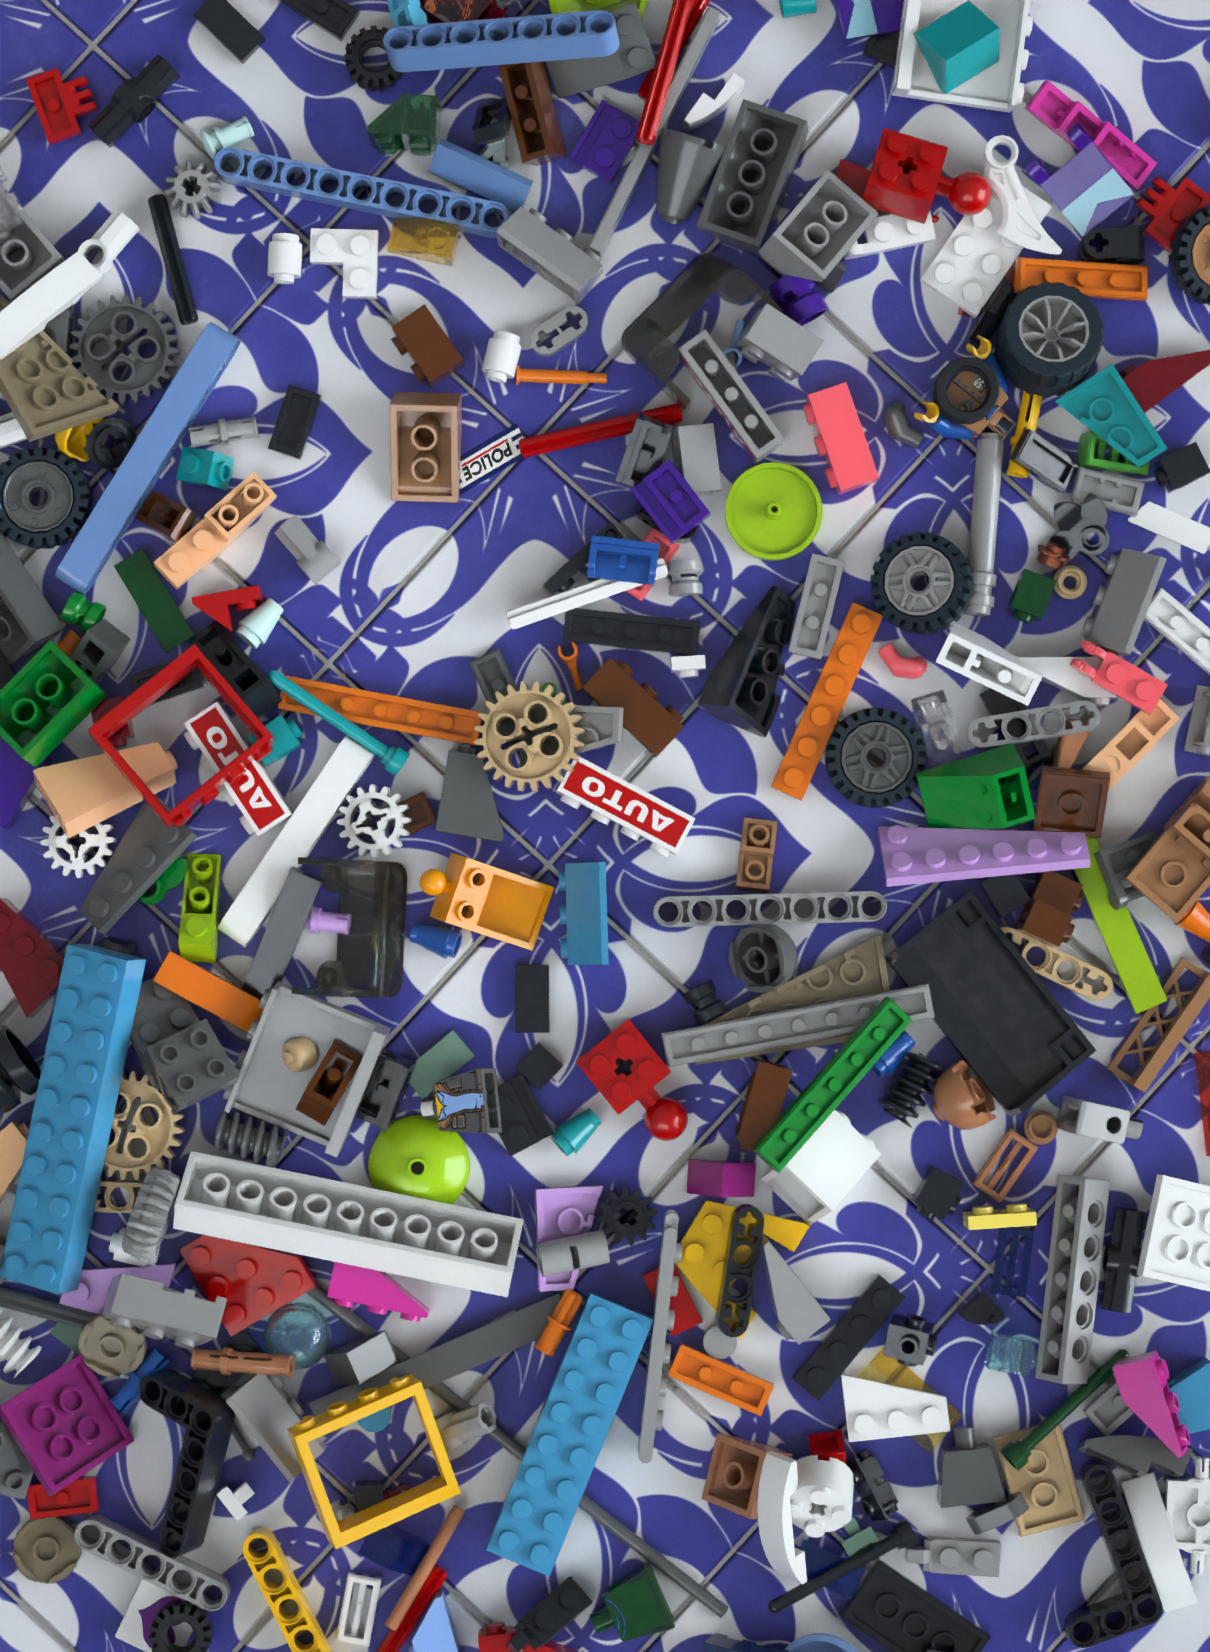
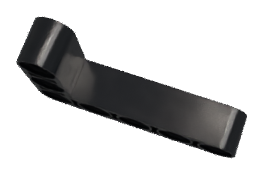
M169 1369L144 1377L139 1384L138 1391L143 1403L186 1428L159 1535V1544L162 1552L170 1558H176L198 1549L204 1542L235 1421V1413L227 1404L226 1399L181 1373Z
M1096 1459L1084 1463L1079 1475L1122 1593L1068 1614L1064 1621V1630L1071 1642L1080 1648H1088L1153 1624L1159 1620L1163 1611L1161 1599L1115 1476L1105 1463ZM1095 1470H1103L1105 1472L1103 1482L1099 1485H1091L1089 1483L1090 1474ZM1107 1502H1115L1117 1510L1114 1515L1110 1517L1102 1516V1506ZM1119 1534H1127L1129 1536L1128 1544L1121 1549L1114 1548L1113 1541L1115 1537ZM1131 1566H1139L1141 1569L1140 1576L1132 1581L1126 1580L1125 1573L1127 1569ZM1144 1598L1152 1599L1153 1604L1149 1611L1144 1613L1137 1611V1605L1140 1600ZM1111 1610L1120 1611L1121 1617L1117 1623L1111 1625L1105 1623V1617ZM1080 1622L1089 1623V1631L1085 1635L1075 1636L1073 1634L1076 1624Z

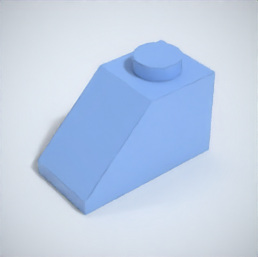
M443 1590L438 1591L432 1599L414 1632L413 1645L408 1646L409 1652H461Z

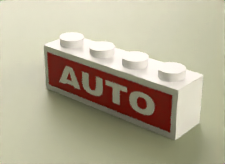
M218 701L183 723L188 730L184 733L186 740L194 750L200 748L206 757L202 763L211 777L250 747L223 705ZM253 760L244 767L246 773L232 784L228 781L223 784L225 787L220 791L231 807L237 804L243 813L239 820L249 835L255 832L258 837H262L290 819L293 811L262 764Z
M582 757L580 760L572 761L571 766L574 771L566 772L563 778L564 781L561 782L557 789V792L563 794L560 801L577 810L582 804L593 810L590 817L607 826L610 820L621 825L620 833L635 841H638L640 836L651 841L652 844L649 848L665 857H668L670 852L675 855L678 853L696 818Z

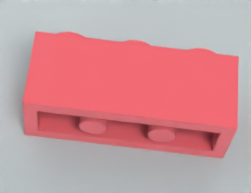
M847 382L809 394L806 398L807 404L803 406V411L807 423L815 425L818 436L814 437V443L820 457L825 455L829 468L824 469L829 487H836L839 495L877 482L879 476Z

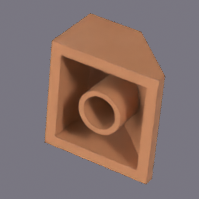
M717 1433L701 1499L746 1518L758 1519V1488L766 1453L774 1451L789 1458H792L793 1454L768 1444Z

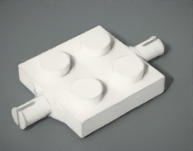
M1196 1456L1195 1477L1186 1479L1166 1478L1165 1509L1178 1548L1191 1553L1189 1573L1203 1575L1204 1554L1210 1553V1478H1208L1210 1458Z

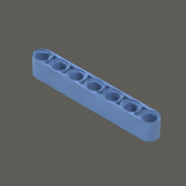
M605 10L398 26L388 30L383 38L390 65L397 72L605 57L615 53L620 45L614 16Z

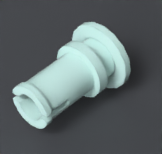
M246 116L220 129L216 126L212 128V132L209 134L204 129L200 130L204 149L213 160L221 149L254 136L253 129Z

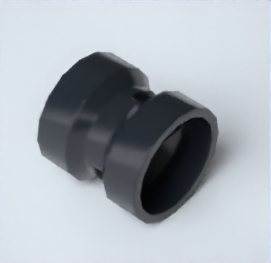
M712 979L682 994L686 1003L696 1009L693 1016L698 1025L727 1010L724 1001L715 997L717 996L715 994L716 987Z

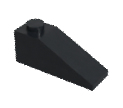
M216 620L189 640L192 645L195 644L258 719L282 701L267 676Z

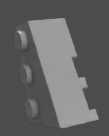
M121 1273L112 1279L102 1317L110 1319V1324L114 1327L129 1330L132 1326L142 1329V1334L149 1338L162 1339L164 1336L174 1339L176 1346L194 1349L195 1346L217 1338L227 1298L217 1296L216 1300L211 1302L195 1297L196 1291L185 1288L183 1293L164 1287V1283Z

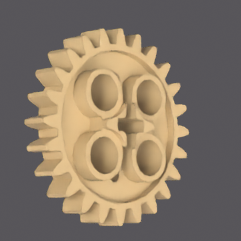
M524 681L520 683V691H516L509 684L507 685V696L496 691L495 695L498 702L496 704L489 701L485 702L490 710L489 714H478L485 723L484 726L474 727V730L483 733V738L474 741V744L484 746V750L479 752L477 757L489 759L483 768L486 771L496 769L493 776L494 780L498 781L506 776L505 787L510 788L517 781L518 791L523 792L527 783H529L532 791L538 792L539 782H542L546 788L550 789V778L554 777L560 782L564 781L560 771L564 769L573 772L572 766L568 763L569 760L581 759L579 755L574 753V748L584 747L585 744L576 740V736L584 733L585 729L575 727L574 724L582 719L579 714L570 715L575 704L570 702L563 705L562 703L566 695L562 692L552 697L554 687L550 685L547 686L544 692H541V684L537 681L533 684L532 690H529L527 683ZM542 705L547 710V717L542 723L535 724L531 719L532 710ZM512 718L516 726L515 731L509 736H503L500 732V724L503 720ZM552 724H557V729L534 736L532 738L533 744L531 745L528 742L521 741L508 749L503 750L501 748L502 744L525 737L526 729L538 732ZM550 737H556L559 741L558 751L553 755H546L543 750L544 742ZM523 749L527 753V762L523 767L516 768L512 764V755L517 750Z
M133 1070L129 1079H127L123 1071L118 1094L125 1097L127 1108L124 1112L115 1110L111 1127L115 1132V1140L112 1144H108L104 1166L108 1167L107 1177H112L118 1170L120 1171L121 1180L124 1181L127 1179L129 1172L132 1171L135 1180H139L142 1175V1169H144L146 1174L154 1168L153 1164L163 1169L166 1167L163 1156L170 1159L176 1156L170 1149V1146H180L182 1144L174 1136L185 1131V1128L176 1125V1121L185 1116L181 1113H174V1110L164 1101L162 1091L155 1089L151 1085L146 1074L139 1080L138 1071ZM137 1097H141L140 1106L132 1120V1124L136 1126V1129L128 1132L123 1152L118 1153V1145L127 1129V1126L122 1124V1121L132 1116L135 1100ZM147 1106L154 1107L158 1111L159 1118L156 1124H150L144 1119L143 1112ZM134 1138H140L146 1143L147 1151L145 1155L140 1156L133 1152L131 1145Z

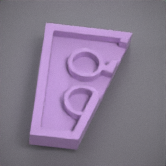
M603 1186L535 1188L536 1243L588 1233L592 1227L594 1212ZM537 1260L538 1290L540 1292L574 1290L579 1270L542 1277Z
M176 1263L155 1266L147 1265L145 1268L132 1266L82 1269L78 1290L61 1294L59 1304L95 1314L103 1313L113 1277L124 1273L164 1283V1287L170 1288Z

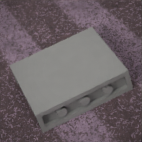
M278 981L272 990L267 988L262 996L259 1007L264 1009L260 1021L254 1019L249 1029L247 1038L252 1041L248 1051L242 1049L235 1068L240 1070L237 1083L227 1087L223 1099L228 1100L224 1111L229 1113L232 1108H235L271 1124H276L283 1129H289L290 1132L327 1146L324 1153L337 1158L344 1146L391 1028ZM306 1037L311 1039L318 1053L316 1065L311 1069L301 1072L290 1071L282 1061L283 1045L288 1040ZM336 1040L359 1053L363 1058L324 1126L297 1111L296 1107L332 1043Z

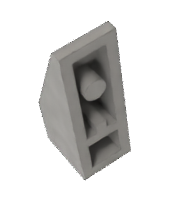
M763 1235L761 1251L773 1311L779 1320L775 1326L786 1340L793 1337L798 1345H800L831 1319L767 1237Z

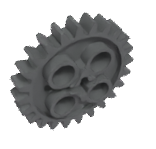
M124 294L122 303H118L116 298L111 295L109 306H105L102 301L98 300L99 311L95 313L92 309L87 308L89 320L77 319L78 323L83 327L82 331L71 332L79 340L78 343L69 345L72 351L78 352V355L71 358L72 364L81 365L77 370L83 376L92 378L98 384L96 389L101 394L104 391L106 392L107 400L111 398L114 400L117 395L120 404L125 405L127 397L131 396L132 400L139 404V394L142 393L149 400L152 399L150 389L154 387L162 392L163 388L159 381L161 379L171 381L172 378L166 372L167 369L178 368V365L170 360L171 357L180 355L178 349L171 347L172 344L179 341L178 336L168 335L174 329V325L172 322L162 324L167 315L164 311L154 315L156 305L153 302L143 308L144 300L140 296H138L134 304H131L128 294ZM132 319L134 321L133 329L126 334L119 333L118 324L120 321ZM143 329H147V333L134 341ZM100 341L109 343V349L105 355L100 357L93 355V348L96 343ZM147 343L155 344L157 347L155 355L147 359L142 358L140 355L141 348ZM121 344L127 346L131 351L128 356L121 353L118 348ZM115 359L106 371L102 370L105 364ZM122 366H130L132 369L130 378L126 381H117L116 371Z

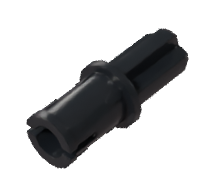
M999 283L987 306H983L980 309L982 314L968 335L971 344L980 347V340L977 338V335H981L988 340L991 338L997 326L1001 324L1009 304L1018 295V293H1014V289L1010 292L1013 287L1005 283Z

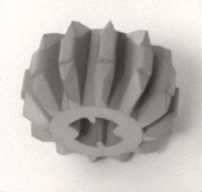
M186 161L187 170L182 172L181 168L176 165L173 169L177 174V178L172 176L166 177V182L172 186L164 190L167 198H173L169 206L172 210L180 208V215L184 218L192 210L194 218L200 219V209L202 208L205 209L206 213L211 214L213 210L209 202L219 204L221 201L220 197L215 194V192L222 190L221 183L214 181L217 173L215 170L206 172L207 166L204 162H200L196 170H194L192 161ZM193 184H197L200 192L197 195L193 192L194 196H190L186 189L188 186L194 188Z

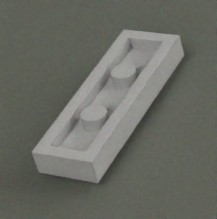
M812 553L788 653L821 660L845 561Z

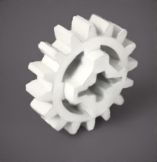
M370 784L369 793L363 787H358V797L355 798L354 796L347 795L346 799L350 805L348 807H339V810L345 814V819L337 820V824L345 825L346 829L339 834L340 838L349 837L351 840L347 847L353 849L359 846L358 855L365 856L368 850H370L372 858H378L381 849L385 855H391L392 850L390 846L393 844L401 848L403 844L398 838L400 835L409 836L410 834L406 829H403L404 824L412 822L411 818L403 816V812L407 811L409 806L398 804L401 799V795L398 793L390 797L389 787L384 786L380 793H378L377 785ZM373 799H381L388 803L390 807L378 808ZM359 807V817L356 822H353L354 813ZM371 814L385 816L377 822L378 829L376 827H363L372 820ZM396 820L394 831L389 835L388 829L390 824ZM365 833L371 835L376 844L363 841L359 835Z
M54 815L49 817L54 825L52 828L43 827L42 830L49 834V838L40 841L41 845L49 846V851L43 855L44 858L55 859L51 868L58 869L63 866L64 876H69L72 870H75L76 877L83 878L84 870H87L90 875H95V865L106 866L107 863L103 857L105 855L112 856L114 853L108 849V844L116 842V838L108 837L107 832L113 829L111 824L103 825L100 822L94 825L99 834H92L88 829L80 832L79 836L84 837L86 843L80 845L78 851L77 846L71 845V839L77 838V834L69 839L65 833L62 836H58L61 826ZM94 847H99L97 854L90 861L86 862L88 860L87 854ZM58 848H64L70 854L72 863L61 856Z

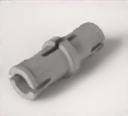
M256 416L225 421V418L218 419L217 423L189 427L192 448L220 443L226 446L230 445L229 442L259 438Z

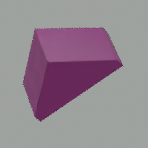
M688 1159L687 1193L720 1198L754 1197L756 1162Z

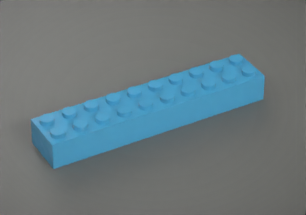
M90 944L67 945L0 1269V1277L58 1295L78 1290L146 959Z

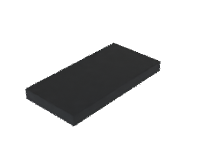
M877 1558L840 1613L841 1617L892 1652H927V1649L940 1652H981L991 1638L989 1633L879 1558Z

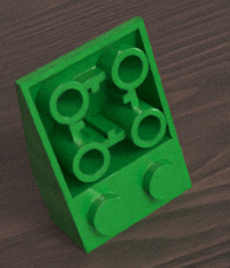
M1013 743L916 773L929 828L1004 829L1036 819L1025 767Z

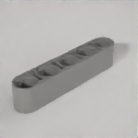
M90 1514L86 1516L75 1529V1541L83 1550L205 1610L217 1611L223 1607L230 1595V1583L223 1575L183 1555L170 1558L162 1552L159 1543L102 1515ZM90 1524L95 1525L100 1531V1538L95 1540L89 1539L84 1532V1527ZM125 1540L128 1542L131 1548L130 1553L125 1555L118 1553L115 1549V1541ZM147 1555L157 1556L161 1561V1568L153 1570L147 1567L145 1557ZM178 1570L187 1571L191 1575L192 1582L186 1585L180 1584L175 1578V1572ZM209 1585L218 1586L222 1591V1598L217 1600L209 1598L205 1588Z

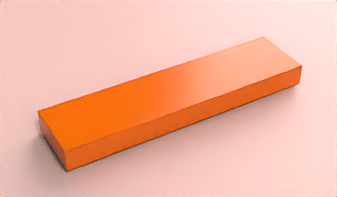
M1018 257L1015 259L1014 293H1022L1026 288L1044 282H1059L1079 289L1080 292L1089 298L1145 301L1147 300L1148 266Z

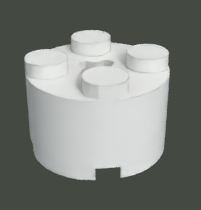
M810 1455L796 1460L798 1487L796 1488V1493L790 1496L792 1523L805 1530L808 1536L814 1538L822 1537L825 1532L838 1530L848 1524L852 1519L854 1478L851 1469L842 1461L829 1457V1461L818 1460V1455Z

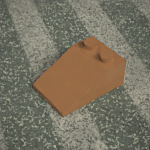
M394 392L390 402L392 501L459 503L462 398L460 393Z

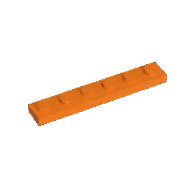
M852 602L771 788L802 801L883 615Z
M284 675L352 723L477 746L474 744V741L479 739L480 732L474 730V727L481 726L482 719L478 714L483 712ZM283 691L280 692L282 701L278 703V709L318 716Z

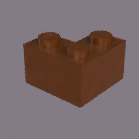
M1054 871L1040 872L1029 895L1031 901L1025 904L1014 929L1052 947H1060L1062 942L1067 943L1075 928V925L1071 924L1074 916L1070 913L1071 911L1076 913L1083 901L1084 894L1080 893L1083 885Z

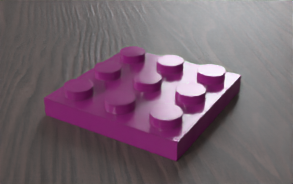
M82 1354L0 1405L1 1419L49 1497L135 1441L95 1374L83 1361L84 1357Z

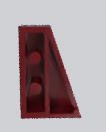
M0 898V968L26 1018L34 1017L58 992L65 953L7 898Z

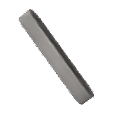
M1082 700L975 719L968 728V737L975 747L990 749L1012 743L1020 744L1086 733L1098 726L1100 713L1094 703ZM1086 707L1089 713L1094 712V717L1089 719V725L1083 726L1081 720L1070 721L1073 728L1066 729V718L1062 712L1063 710L1070 709L1069 716L1079 715L1080 708ZM1055 713L1060 717L1061 724L1057 730L1050 732L1042 728L1041 719L1045 714ZM1020 718L1026 722L1027 730L1025 734L1020 737H1013L1008 733L1007 726L1012 719ZM1002 720L1001 730L1005 740L998 741V733L989 735L987 737L988 741L984 743L979 737H974V732L979 731V725L985 724L989 730L997 729L995 722Z

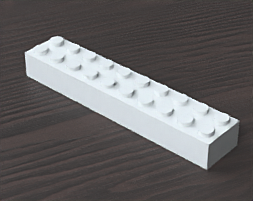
M191 1151L175 1201L173 1229L508 1297L524 1219Z

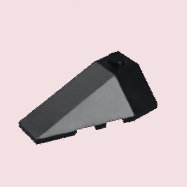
M777 586L770 588L713 668L698 701L702 707L717 719L761 737L767 736L779 706L780 696L775 695L778 676H784L785 665L780 663L783 645L788 644L790 640L796 604Z

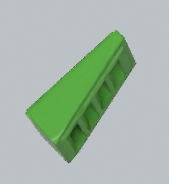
M1093 431L1080 435L1077 454L1078 467L1142 476L1148 475L1150 461L1138 467L1131 465V461L1123 456L1122 463H1118L1119 452L1111 445L1108 461L1104 460L1106 445L1109 444Z

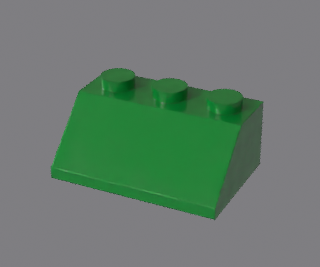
M49 640L0 690V736L22 759L37 767L108 694L53 641Z

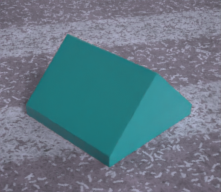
M969 0L913 33L942 94H947L999 61L1000 28Z

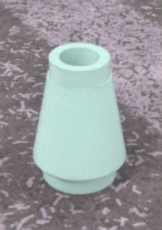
M268 598L238 623L240 627L235 632L245 643L257 649L260 644H265L284 610L274 600Z

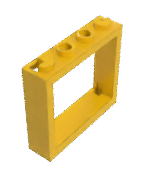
M407 1374L401 1378L395 1376L389 1380L390 1384L379 1389L373 1387L363 1390L357 1395L358 1398L347 1403L340 1401L331 1404L326 1408L327 1412L315 1417L313 1415L302 1417L303 1421L287 1429L326 1538L335 1549L461 1493L422 1383L412 1374ZM409 1397H413L440 1476L340 1521H336L308 1442Z

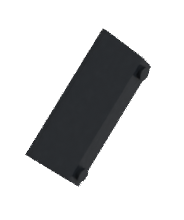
M971 891L964 894L885 956L886 961L907 987L929 984L935 1016L932 1019L1009 1117L1025 1112L1097 1051Z

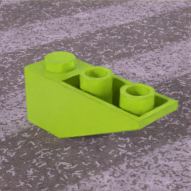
M187 853L188 868L184 882L178 945L181 956L191 962L216 963L219 935L217 928L219 926L221 854Z

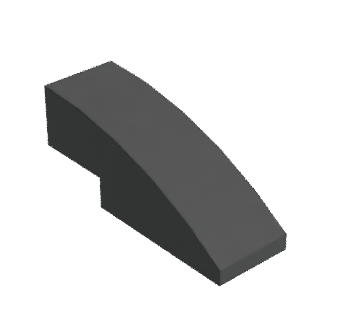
M1117 1435L1086 1439L1079 1444L1077 1450L1138 1477L1147 1474L1150 1467L1173 1478H1178L1184 1474L1193 1449L1188 1448L1184 1456L1178 1458L1160 1439L1145 1436Z

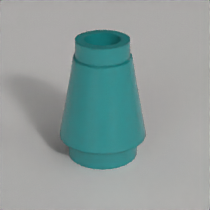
M588 1108L586 1111L555 1127L556 1131L550 1137L568 1157L573 1152L577 1154L602 1123L597 1115Z

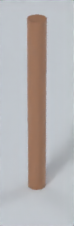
M454 1505L386 1620L385 1625L394 1631L398 1629L464 1516L465 1511L460 1507Z

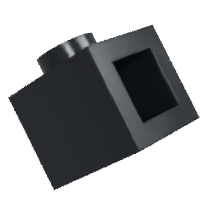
M931 1165L911 1199L914 1203L918 1204L915 1211L932 1221L936 1215L943 1220L947 1214L952 1216L960 1204L961 1198L958 1194L964 1184Z

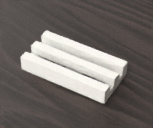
M349 1571L335 1641L369 1647L382 1577L375 1576L374 1578L366 1574L358 1575L355 1572ZM356 1582L360 1583L352 1630L351 1635H346L344 1631L353 1584ZM367 1585H372L373 1590L364 1638L357 1637L366 1588Z

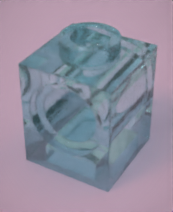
M991 1331L985 1365L991 1370L1029 1377L1030 1368L1035 1369L1037 1366L1038 1349L1034 1348L1035 1343L1029 1338Z

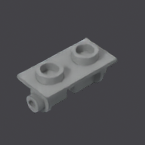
M1197 685L1184 751L1210 756V687Z

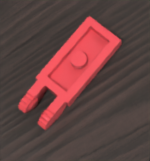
M1083 640L1080 647L1086 653L1102 660L1099 667L1095 670L1087 665L1086 662L1075 658L1072 659L1069 665L1091 678V682L1144 713L1151 715L1168 685L1110 651L1106 652L1099 646Z

